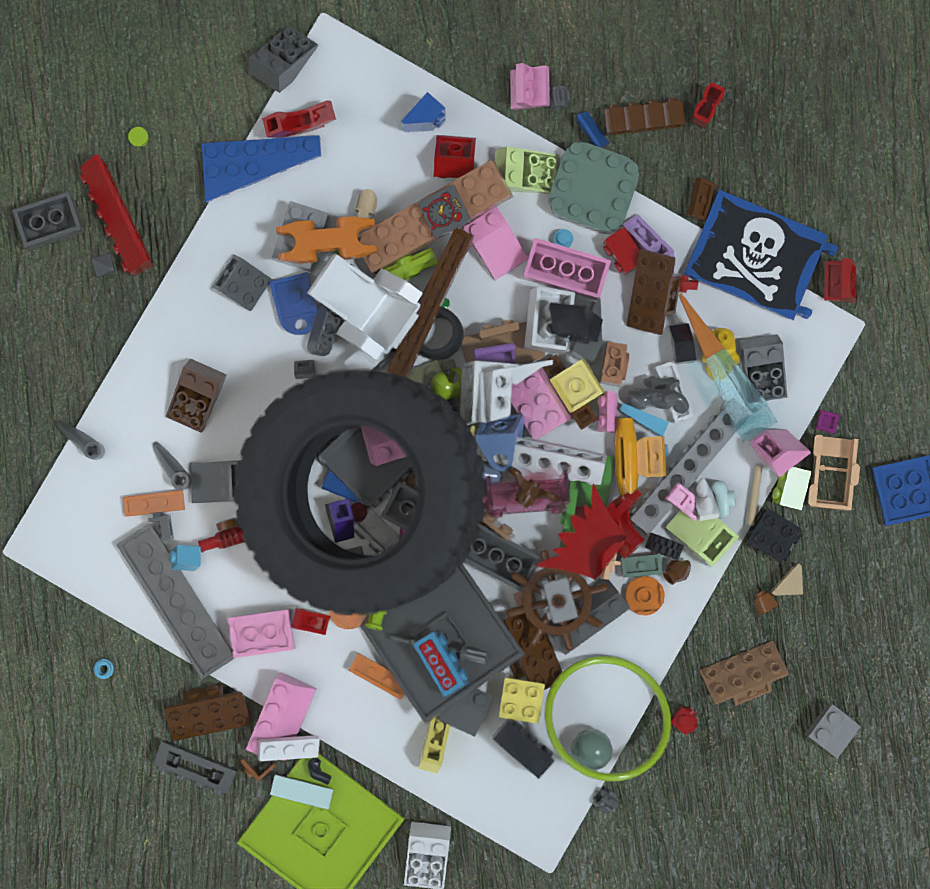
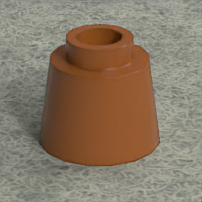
M764 590L755 595L756 600H754L760 616L779 606L770 592L766 593Z

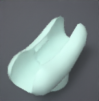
M715 481L711 485V489L715 494L716 505L719 510L718 519H724L729 516L730 507L736 506L735 491H728L726 483Z

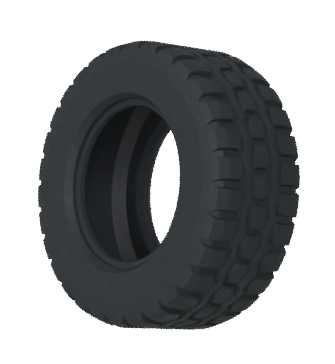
M362 369L330 371L325 375L318 374L307 378L303 384L297 383L284 391L282 398L273 400L264 410L265 415L259 416L250 430L251 436L246 437L240 452L242 459L238 461L235 479L238 480L237 485L234 486L235 504H238V510H236L239 528H243L244 533L242 537L248 550L253 551V559L263 572H268V578L281 590L286 589L287 594L301 603L308 602L310 607L327 612L331 610L334 614H375L405 605L431 593L440 584L446 582L455 573L457 566H461L470 553V546L474 545L480 532L479 522L483 521L486 505L483 503V497L487 495L486 479H483L482 475L485 472L482 456L477 454V442L472 432L467 431V424L458 412L452 410V405L442 396L434 394L433 390L419 382H414L410 378L386 372ZM357 426H367L376 429L395 441L408 457L417 482L416 509L409 527L392 547L378 555L356 554L333 543L317 525L308 501L309 474L318 453L337 434Z

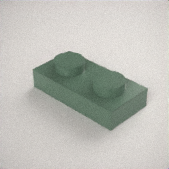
M661 554L621 558L623 578L663 574Z

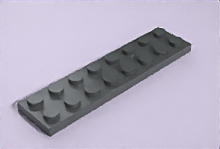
M151 523L117 544L120 552L201 680L235 659L233 658L231 648L182 571L171 569V563H169L170 552Z

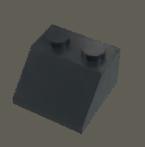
M550 302L553 332L560 337V340L565 342L577 340L583 344L598 342L603 322L602 318L586 306Z

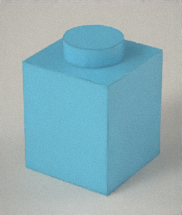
M175 546L169 553L171 569L195 571L201 566V547Z

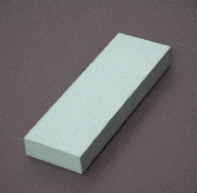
M275 774L270 795L329 809L334 789Z

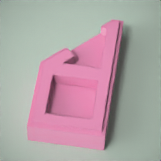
M677 482L666 496V499L696 521L694 494Z

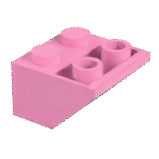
M764 430L750 441L756 455L778 477L782 476L810 454V451L788 430Z

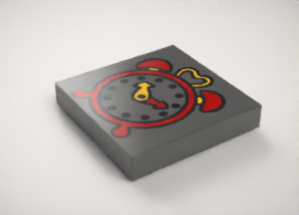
M454 184L418 202L435 239L472 221Z

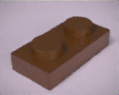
M696 178L687 216L699 221L707 220L715 183L704 178Z

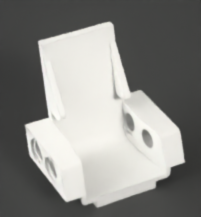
M335 253L307 292L345 320L337 331V335L376 360L382 352L387 354L392 347L396 349L418 318L416 312L420 308V304L417 301L422 295L411 284L382 268L373 280Z
M553 360L526 365L482 361L462 364L460 416L467 425L491 422L509 416L511 383L516 385L541 367L553 365ZM496 397L500 398L502 402L500 408L495 405Z

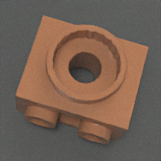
M609 341L606 343L600 384L619 387L622 380H625L629 363L627 344Z

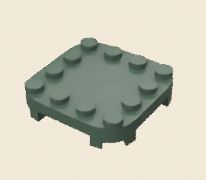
M583 142L573 143L567 148L562 157L549 195L548 203L551 210L561 220L563 218L597 230L599 233L607 234L615 231L626 218L638 183V165L626 156Z

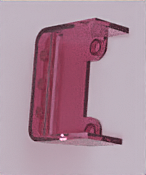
M563 470L558 479L535 481L540 484L539 489L550 490L559 496V502L554 503L548 498L537 499L528 509L514 500L516 498L515 494L519 490L517 482L491 484V475H486L485 478L487 495L483 497L486 505V514L491 515V518L503 517V514L551 511V514H559L571 502L567 470Z

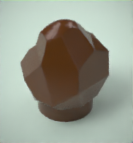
M671 560L663 572L665 580L671 585L687 580L691 570L690 561Z

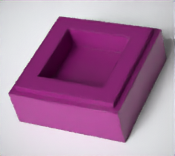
M819 410L815 430L835 434L840 414Z

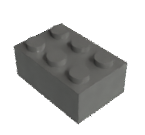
M69 191L12 210L24 248L29 251L85 233L74 196Z

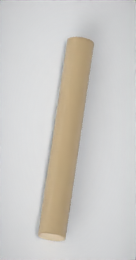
M755 465L747 525H755L762 466Z

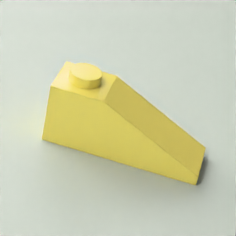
M440 715L429 723L418 769L438 774L442 766L450 730L449 725L439 721Z

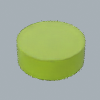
M134 127L130 130L128 139L133 146L140 148L148 143L149 135L144 128Z

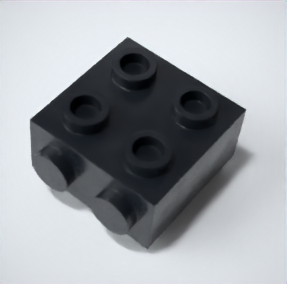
M765 508L746 538L745 543L774 561L782 563V561H786L792 552L789 549L793 543L796 545L800 540L802 528L771 509Z

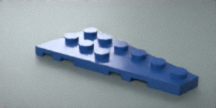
M320 135L202 143L205 202H211L218 197L228 195L240 188L243 189L272 175L287 171L289 168L321 157Z

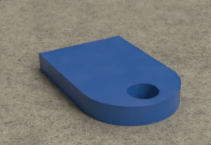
M308 272L270 281L273 299L282 327L293 335H305L311 332L318 309L315 298L307 293L311 288ZM300 319L305 320L307 323L304 330L296 329L295 324Z

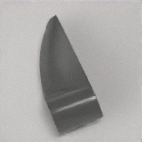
M62 421L57 423V427L87 458L99 460L104 456L105 449L101 443ZM92 447H98L97 455H91L92 451L90 450Z
M153 443L156 455L171 479L173 487L179 490L188 489L191 486V477L187 471L160 443ZM179 476L186 478L184 485L177 484Z

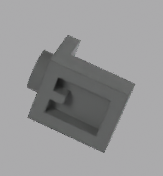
M160 512L154 513L152 518H148V522L160 521V525H158L159 537H162L163 540L174 539L170 515Z

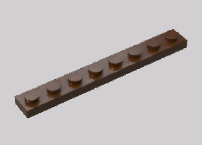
M459 228L453 231L419 302L420 308L416 312L418 318L400 342L387 370L388 373L408 378L474 239L473 234Z

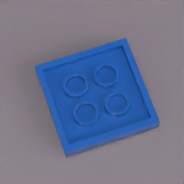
M930 455L871 468L885 526L930 516Z

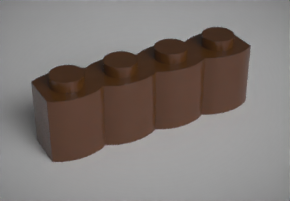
M677 98L666 99L664 103H658V100L647 101L645 105L632 102L628 103L627 107H619L617 104L609 105L603 112L606 136L684 127L685 125L683 101H678Z

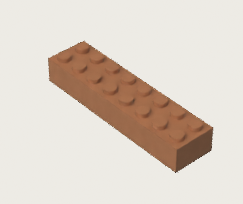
M490 160L425 198L454 184L471 220H474L514 196L497 164ZM418 202L359 234L358 241L363 245L377 246L378 253L364 256L363 258L371 273L378 274L377 272L381 268L385 269L396 264L398 260L412 255L445 235L435 239Z

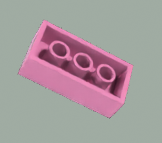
M534 238L523 279L558 290L575 292V295L596 301L601 296L611 260Z

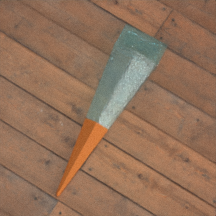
M679 293V298L710 368L731 424L743 443L778 421L770 410L768 403L683 294Z

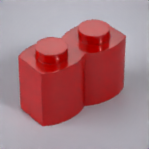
M713 82L706 87L701 101L692 114L693 123L703 128L710 123L716 108L724 97L725 88Z

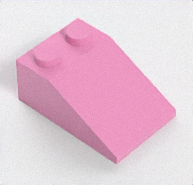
M497 207L463 227V231L474 235L471 244L495 280L528 260L517 238Z

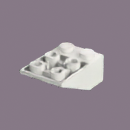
M411 822L404 885L444 889L451 826Z

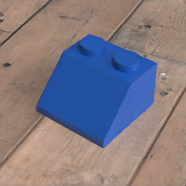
M427 92L402 119V130L404 132L433 131L436 127L439 129L446 121L445 107Z

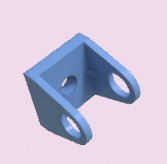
M513 414L491 422H482L475 435L477 444L489 464L497 471H506L512 466L516 438H522L525 422L523 414ZM496 454H503L507 457L508 464L500 466L495 463L493 457Z

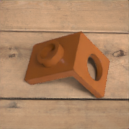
M246 757L240 761L245 767L243 769L250 778L254 777L257 781L262 779L278 764L275 762L265 772L260 774Z

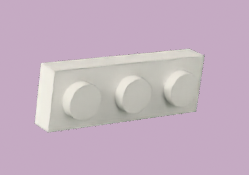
M673 360L655 367L658 378L668 379L674 377L680 381L679 386L674 389L684 395L689 403L688 411L683 414L676 412L673 406L670 407L674 422L677 423L694 417L675 361Z
M318 736L259 739V761L318 757Z

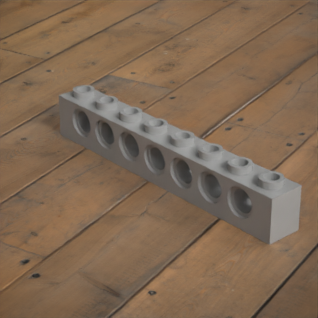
M735 398L730 401L727 399L719 407L722 411L717 416L714 414L707 421L709 426L706 430L703 431L701 429L695 435L694 439L696 441L692 446L688 444L681 452L683 457L679 461L675 459L668 467L670 472L666 476L660 477L655 483L657 487L654 491L649 490L642 498L644 500L640 507L636 505L630 512L631 522L646 535L652 532L674 506L668 500L661 501L658 498L660 490H665L669 494L674 487L671 483V477L678 475L681 478L680 484L688 489L752 414ZM724 415H729L732 418L731 425L728 426L723 423L722 418ZM711 430L718 431L719 439L717 441L710 438ZM698 445L706 447L707 452L704 456L697 453ZM686 460H691L694 464V468L691 471H687L684 468ZM647 505H652L655 508L653 516L646 515L645 508Z

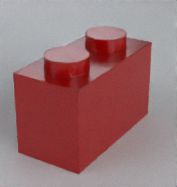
M624 227L604 240L603 244L605 246H603V249L608 257L612 256L615 260L613 264L619 273L622 272L625 276L636 269L639 249Z

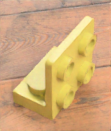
M506 674L499 717L538 724L545 684L514 679V675Z

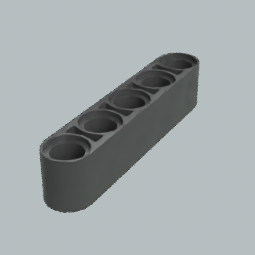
M320 303L307 343L308 352L317 356H327L331 352L342 319L336 313H330V309ZM325 324L327 325V330H326V332H324V325H325ZM320 343V344H321V349L318 351L317 347H318V344Z

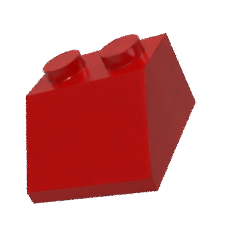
M437 135L433 177L460 178L474 170L476 138Z

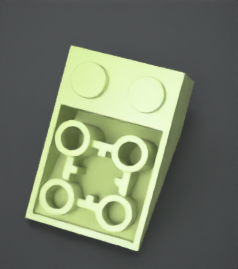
M508 146L495 150V163L511 192L550 194L558 172V155Z
M681 510L665 527L710 567H713L739 537L718 518L699 521L697 516L696 521H694Z

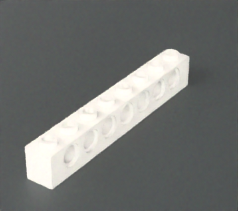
M517 437L512 466L527 469L533 473H546L551 477L560 476L570 481L579 480L589 485H593V483L594 485H601L607 455ZM478 445L477 454L482 456V460L488 461ZM496 454L493 457L496 464H508V459L503 454ZM521 454H528L529 457H523ZM541 458H547L549 461H542ZM560 462H566L569 465L564 466ZM580 466H586L588 469L583 470Z

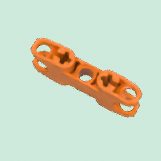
M355 216L341 217L336 219L337 228L315 230L314 221L311 220L295 221L276 227L277 235L293 236L296 241L295 247L291 251L278 254V260L280 262L304 264L317 262V252L339 251V256L344 260L359 259L378 253L377 246L363 245L358 241V234L361 230L375 226V219Z

